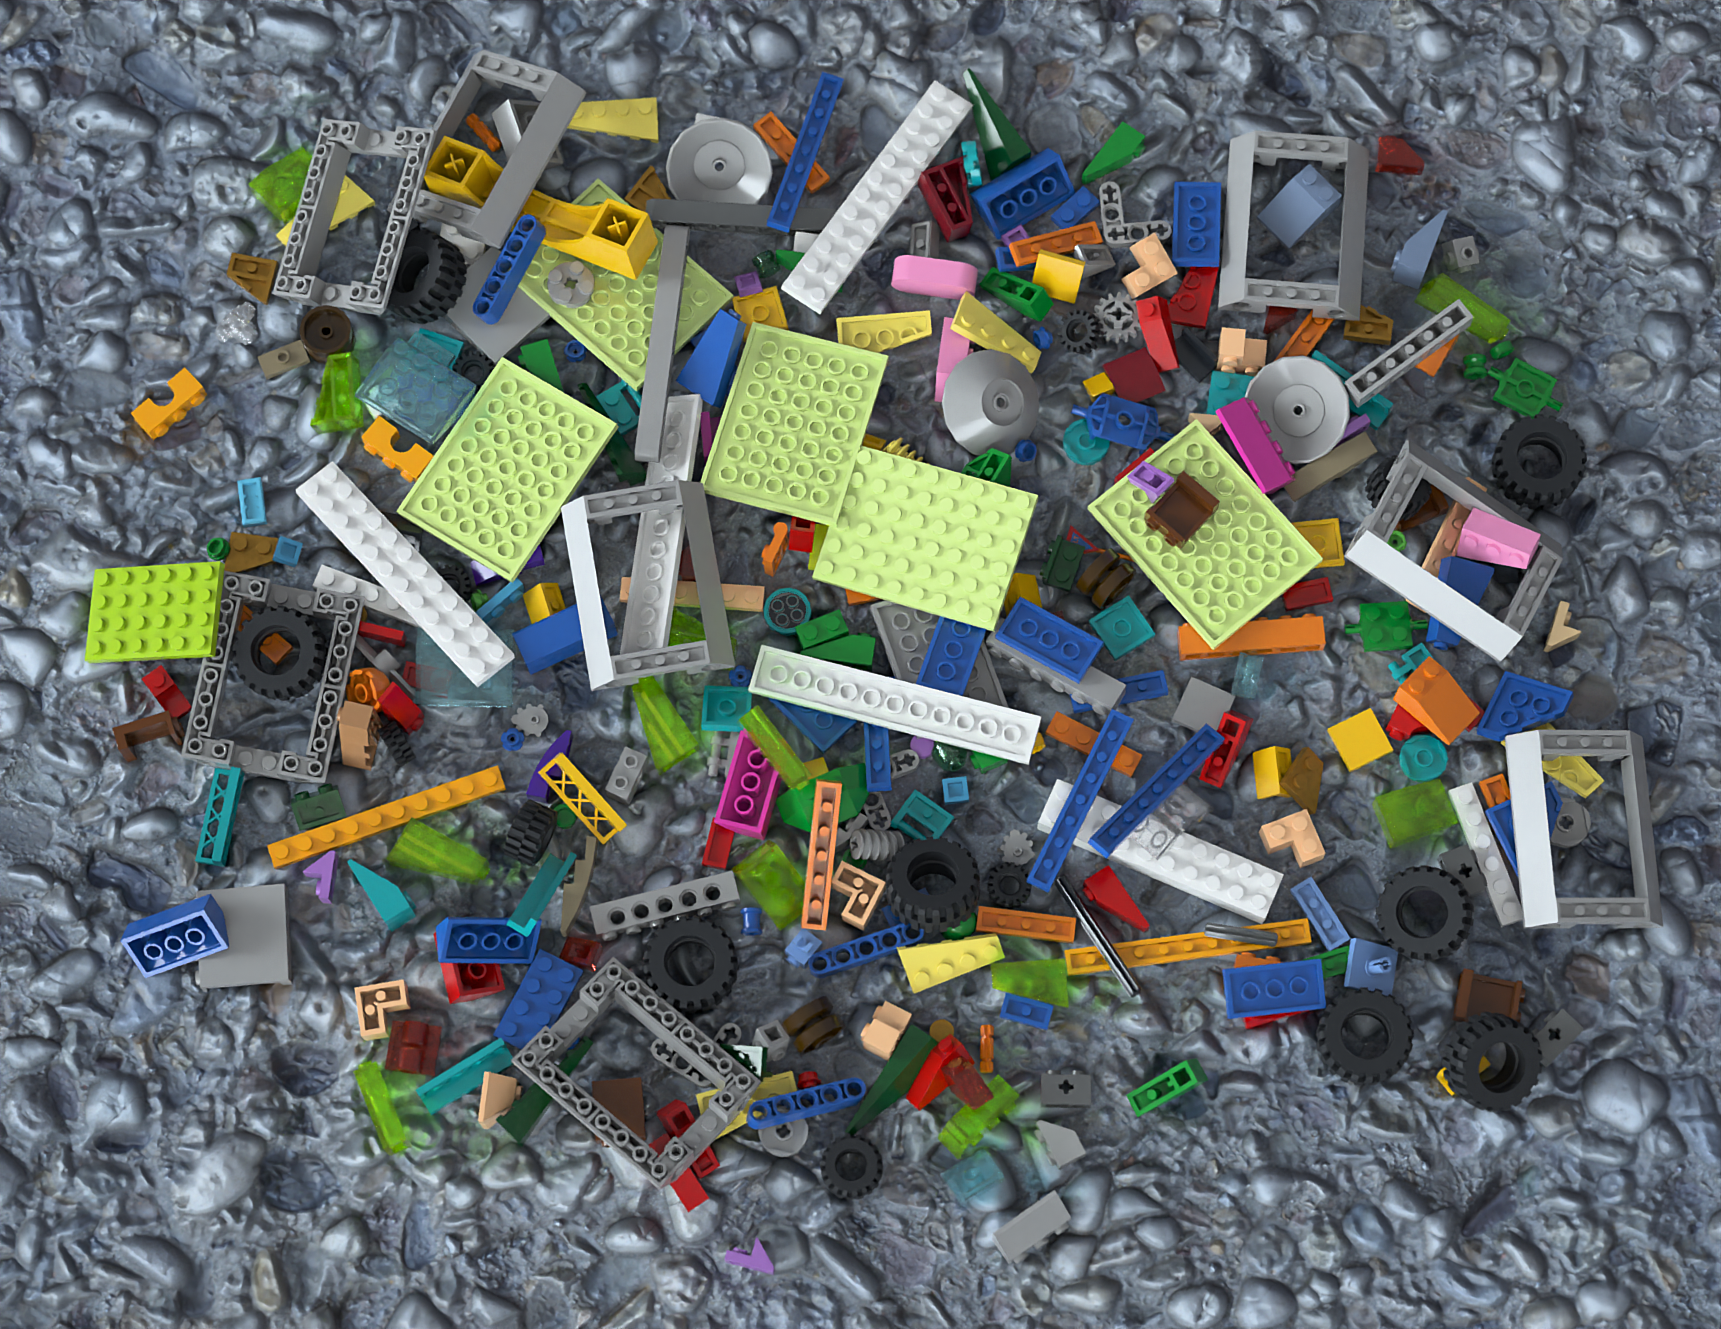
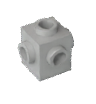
M1473 236L1451 240L1442 244L1443 260L1447 265L1448 271L1457 270L1458 274L1472 270L1471 266L1479 263V251L1475 246Z
M776 1020L757 1028L751 1045L768 1047L767 1062L772 1060L778 1061L785 1056L790 1038L779 1021Z

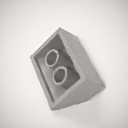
M508 99L492 112L507 160L510 159L541 102ZM558 146L544 170L563 164Z
M1054 1190L995 1231L992 1235V1241L1009 1264L1013 1261L1018 1264L1029 1256L1027 1254L1028 1250L1034 1246L1036 1249H1039L1049 1242L1047 1237L1055 1232L1059 1235L1070 1226L1067 1223L1071 1220V1217Z

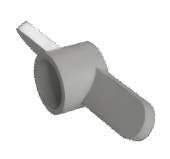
M357 634L355 646L370 660L372 666L384 672L390 683H396L411 700L415 699V691L396 672L401 667L396 659L386 649L377 654Z

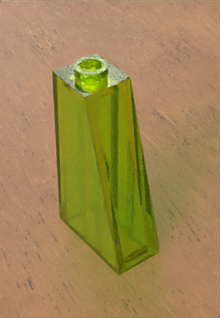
M1444 273L1425 282L1414 300L1419 306L1437 315L1460 299L1474 316L1471 326L1465 329V331L1489 344L1503 340L1509 331L1507 326L1511 321Z
M653 676L639 678V683L634 684L631 688L655 768L660 776L699 751L700 748L698 742Z
M758 705L738 719L736 723L790 790L796 787L799 791L810 783L807 778L812 774Z
M412 817L387 857L389 864L394 867L475 885L480 880L483 881L490 871L488 867L489 862L486 858Z
M371 1060L358 1065L359 1069L353 1072L383 1149L389 1156H392L412 1147V1142L380 1065L377 1061L372 1063Z

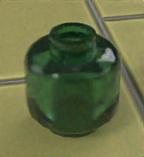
M935 741L931 750V756L943 771L955 772L965 765L967 751L962 747Z

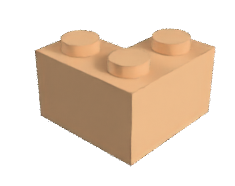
M1156 233L1130 247L1141 268L1126 275L1121 280L1133 300L1178 274Z
M1222 327L1218 343L1216 370L1256 376L1265 366L1267 340L1245 338V329Z
M1307 809L1265 824L1260 828L1259 835L1268 855L1291 846L1300 868L1323 860L1326 854Z
M841 861L831 881L832 889L850 897L842 913V921L864 931L886 889V882L844 861Z
M397 980L355 988L361 1037L365 1041L389 1037L386 1013L410 1009L406 982L404 980Z
M885 1001L883 1007L878 1005L872 1017V1023H866L861 1033V1040L863 1041V1049L889 1061L912 1019V1014Z

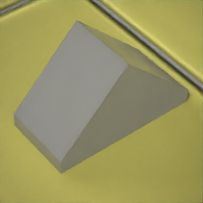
M1078 244L1074 247L1073 259L1085 262L1082 279L1116 265L1107 245Z

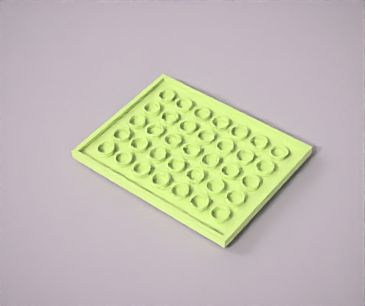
M599 178L571 203L581 206H595L602 204L609 198L630 206ZM653 228L658 243L637 280L541 243L518 287L637 392L644 385L664 235L658 229ZM688 255L674 355L716 316L720 309L723 310L734 297L731 292ZM580 261L591 271L594 277L595 287L591 299L585 305L578 308H567L565 305L556 304L548 293L547 284L550 271L562 263ZM568 281L565 287L575 289L576 282Z
M753 322L700 483H703L705 494L837 527L857 461V454L863 444L889 356Z
M502 357L396 512L398 515L513 583L561 513V507L568 503L619 426L612 420Z
M1197 419L1145 460V462L1173 477L1175 481L1171 487L1176 483L1177 477L1184 471L1220 501L1216 512L1181 549L1177 546L1172 547L1164 540V535L1158 530H1151L1145 523V512L1148 509L1151 510L1165 493L1154 503H1151L1145 491L1130 483L1127 478L1130 473L1088 506L1091 514L1213 650L1323 560L1318 552L1270 499L1261 492L1260 488Z
M861 446L857 454V461L837 527L829 525L812 578L995 631L1039 497L1033 493Z

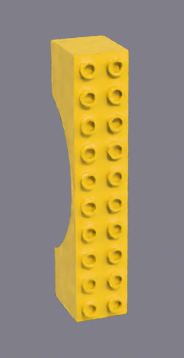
M444 136L428 162L424 179L431 193L482 209L503 168L484 150ZM535 189L531 192L510 230L511 232L514 230L522 216L532 215L546 229L542 244L634 280H637L658 243L649 213L609 198L602 204L595 206L570 204L554 199Z

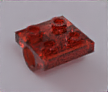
M393 1020L385 1070L435 1077L443 1028L419 1021L406 1020L401 1022Z

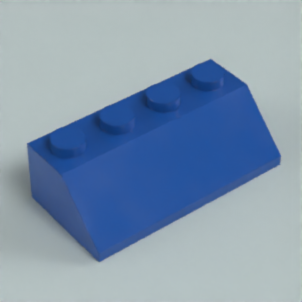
M1046 148L970 193L979 215L995 238L999 240L1005 233L1019 225L1023 226L1075 194V190L1060 155L1050 148Z
M212 894L129 923L120 940L145 978L229 948L224 914Z

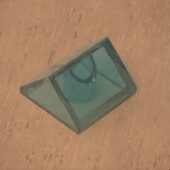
M983 1148L941 1173L942 1178L960 1207H963L1004 1180L1003 1173Z

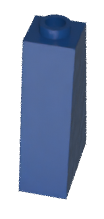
M722 309L718 311L676 379V382L694 394H700L703 400L718 408H721L747 325L740 320L742 316L732 309H729L728 312Z
M1450 556L1441 559L1438 579L1478 606L1495 568ZM1430 616L1426 642L1434 644V648L1439 650H1448L1449 647L1457 646L1462 637Z

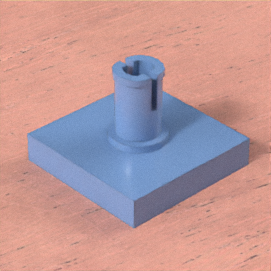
M1358 938L1351 939L1344 987L1354 990L1368 987L1369 991H1374L1376 988L1382 990V994L1385 996L1392 995L1398 952L1391 947Z

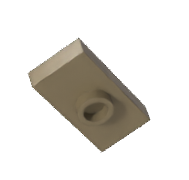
M301 339L257 357L267 380L310 363Z

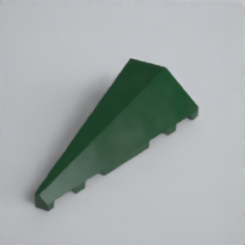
M968 68L963 73V78L970 103L973 104L972 113L984 152L990 181L1031 158V150L971 69Z
M578 384L577 386L585 405L610 419L588 384ZM617 429L605 446V449L619 482L628 480L629 485L633 486L645 481L647 474L640 462L635 461L634 453Z
M911 1024L846 1128L845 1133L854 1136L860 1129L874 1120L876 1116L910 1090L930 1051L939 1042Z
M585 1035L573 1050L570 1049L566 1053V1057L558 1065H554L570 1078L593 1045V1042ZM534 1083L519 1100L512 1103V1108L504 1116L499 1115L496 1121L522 1147L555 1099L537 1083Z

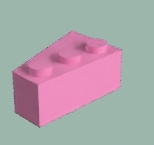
M944 317L936 375L935 402H942L945 382L955 365L973 353L974 350L970 348V344H975V342L950 329L954 318Z
M1473 507L1462 528L1456 556L1527 569L1538 548L1541 534Z

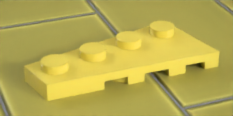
M654 97L581 102L567 128L592 133L597 131L607 133L610 136L617 137V135L630 137V139L651 140L653 143H659L657 99Z
M346 175L344 176L329 228L330 231L337 228L338 224L346 219H352L357 216L358 212L366 207L370 208L375 205V201ZM294 218L276 234L277 239L285 246H287Z
M966 291L961 298L950 329L987 350L993 349L1011 354L1025 365L1029 373L1032 374L1036 369L1041 351Z
M930 310L836 318L838 343L875 353H881L932 335Z
M1546 723L1526 732L1556 729L1550 723ZM1503 740V741L1501 742V744L1504 745V746H1505V740ZM1559 756L1553 761H1542V768L1545 773L1585 799L1604 782L1602 777L1581 756Z
M996 933L964 937L962 940L955 941L951 939L943 940L941 943L917 944V946L907 948L905 946L896 947L914 994L1005 958Z
M793 1071L772 1075V1077H764L763 1082H761L745 1108L716 1139L746 1124V1115L753 1102L797 1091ZM720 1089L696 1094L701 1115L709 1108V1100L718 1090L721 1091ZM754 1111L753 1115L754 1117L758 1118L761 1115H763V1113L759 1111Z

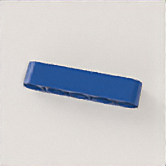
M524 215L518 220L473 304L474 314L486 324L492 325L500 320L545 237L546 229L544 225L532 215Z
M902 923L817 952L809 959L810 972L815 978H825L898 953L896 947L905 946L907 948L921 944L924 938V929L920 928V935L916 939H910L907 937L906 932L912 929L911 924L905 925ZM886 937H894L897 941L896 944L892 947L885 946L883 940ZM865 944L871 945L873 952L869 955H864L860 952L861 946ZM841 952L848 953L850 959L845 963H841L836 959L837 955ZM818 960H823L827 966L824 970L818 971L814 969L813 964Z
M855 1077L758 1100L751 1104L746 1115V1122L753 1129H763L853 1107L861 1102L866 1091V1085L861 1079ZM854 1088L859 1095L853 1096L849 1094L847 1089ZM831 1094L834 1096L835 1101H827L824 1095ZM800 1100H808L812 1106L804 1107ZM776 1106H785L788 1112L781 1113L777 1110ZM759 1111L763 1113L764 1118L757 1119L754 1117L753 1112Z

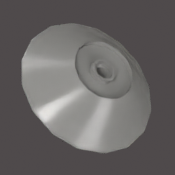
M726 118L701 120L685 129L671 146L666 164L668 185L677 200L759 204L768 192L773 174L770 152L760 135L744 123ZM721 162L724 166L717 168L715 164Z
M989 349L973 352L955 365L945 382L942 406L945 423L956 442L969 452L983 455L989 449L994 448L1009 455L1015 451L1018 442L1023 439L1026 441L1034 430L1039 411V399L1036 384L1026 366L1011 354ZM997 399L1001 402L1000 406L997 405Z
M1304 355L1282 357L1264 366L1250 381L1245 394V398H1249L1250 401L1253 399L1260 410L1257 413L1261 421L1265 420L1272 430L1269 435L1273 441L1277 440L1284 451L1281 454L1283 459L1291 464L1310 463L1328 454L1342 439L1350 418L1349 395L1340 376L1324 362ZM1298 406H1301L1303 409L1300 415L1295 413V409Z

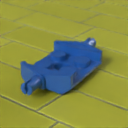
M1102 393L1092 406H1088V408L1075 404L1072 407L1071 414L1087 419L1086 423L1090 439L1094 440L1096 436L1139 449V454H1143L1154 440L1159 439L1168 442L1174 437V434L1161 430L1158 422V413L1155 408ZM1118 417H1128L1130 420V424H1121L1119 422Z

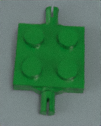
M1518 358L1514 359L1511 367L1505 372L1491 366L1487 374L1499 380L1498 390L1493 400L1523 416L1529 415L1531 419H1534L1535 415L1539 414L1545 406L1559 412L1563 403L1551 397L1552 389L1558 379Z
M1407 601L1359 604V623L1344 624L1345 634L1359 633L1363 641L1364 652L1412 649V631L1427 630L1426 619L1412 620L1409 615Z

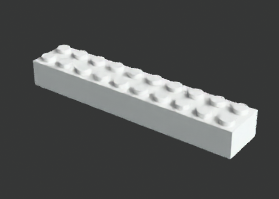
M1059 779L1056 780L1038 821V830L1050 834L1073 785ZM1096 796L1073 844L1104 857L1088 844V841L1122 806ZM1149 817L1107 858L1260 924H1263L1284 875Z

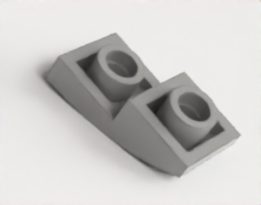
M860 813L857 818H851L846 826L847 832L838 827L835 853L850 844L851 835L854 830L865 829L868 825V817Z

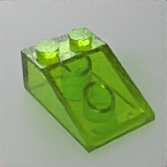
M303 147L268 166L249 183L252 194L284 224L296 215L313 157Z
M1440 779L1397 789L1376 797L1372 803L1390 849L1459 823Z
M768 839L731 869L743 887L780 931L802 914L805 882L776 843Z

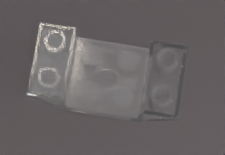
M1184 781L1130 837L1158 860L1172 848L1178 836L1196 820L1200 823L1214 811L1215 807Z

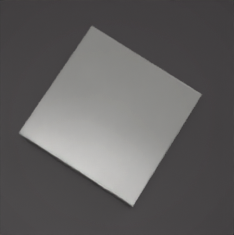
M1191 677L1172 721L1196 732L1207 723L1217 731L1224 712L1230 710L1236 696Z

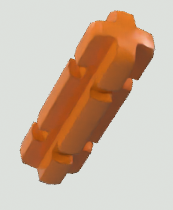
M475 113L470 114L465 119L466 124L488 145L487 147L492 152H496L501 148V141L494 136L493 132L483 121H480V118Z
M985 1024L981 1025L980 1036H982L980 1038V1059L982 1060L980 1062V1072L988 1074L993 1072L994 1039L992 1036H994L993 1025Z

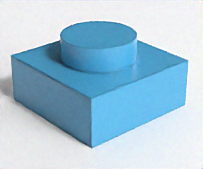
M280 536L272 560L295 568L303 543Z
M966 776L942 779L945 805L969 802Z

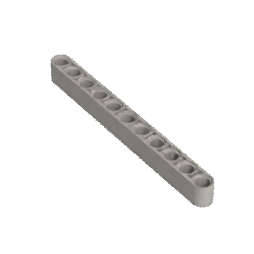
M666 225L664 230L636 437L635 461L659 463L661 458L690 239L689 226Z

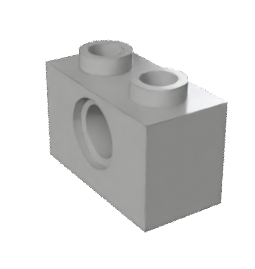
M628 747L624 748L605 788L607 797L625 805H630L649 764L646 755Z

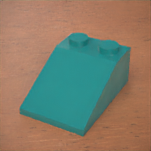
M352 859L347 861L391 932L416 917L413 910L417 907L406 890L401 892L398 886Z

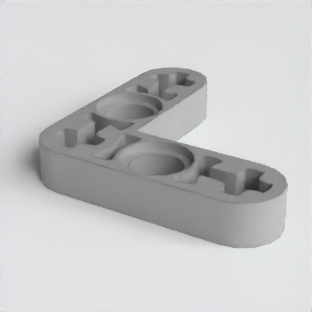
M1111 181L1101 185L1099 189L1104 242L1108 247H1131L1148 237L1149 228L1151 229V234L1156 233L1158 228H1162L1164 236H1159V233H1156L1161 244L1169 241L1171 226L1166 221L1124 223L1119 186ZM1107 189H1111L1113 193L1112 203H1108V195L1105 194ZM1108 210H1115L1119 216L1114 220H1110L1106 217L1105 213ZM1135 229H1140L1143 231L1144 237L1134 239L1131 236V232ZM1126 230H1127V239H1128V240H1124V239H1125L1124 231H1126ZM1112 232H1116L1118 236L1116 241L1110 237Z
M907 749L890 755L891 767L893 768L891 780L916 771L919 766V756L915 751ZM905 756L915 759L912 761V766L908 767L907 764H902L899 766L901 771L897 772L896 764L893 760L897 759L899 764L904 762ZM881 791L870 792L869 794H875L879 801L875 806H868L866 803L863 806L864 813L868 817L869 826L873 830H889L891 828V817ZM879 810L881 819L887 820L884 822L883 828H880L879 825H874L877 822L875 813L870 815L869 812Z
M734 1023L725 1024L713 1041L720 1046L717 1042L721 1040L724 1043L727 1038L725 1031L730 1032L734 1029L736 1030L735 1035L737 1038H731L727 1044L739 1045L742 1039L740 1027ZM659 1038L652 1043L651 1052L657 1061L700 1088H707L713 1084L705 1079L700 1082L699 1075L695 1072L692 1073V1076H689L688 1074L694 1068L691 1064L687 1069H679L676 1066L677 1059L681 1057L678 1053L673 1056L671 1063L667 1062L670 1056L662 1053L660 1056L657 1055L658 1049L656 1047L658 1045L662 1047L666 1044L663 1040ZM667 1045V1051L673 1054L674 1050Z

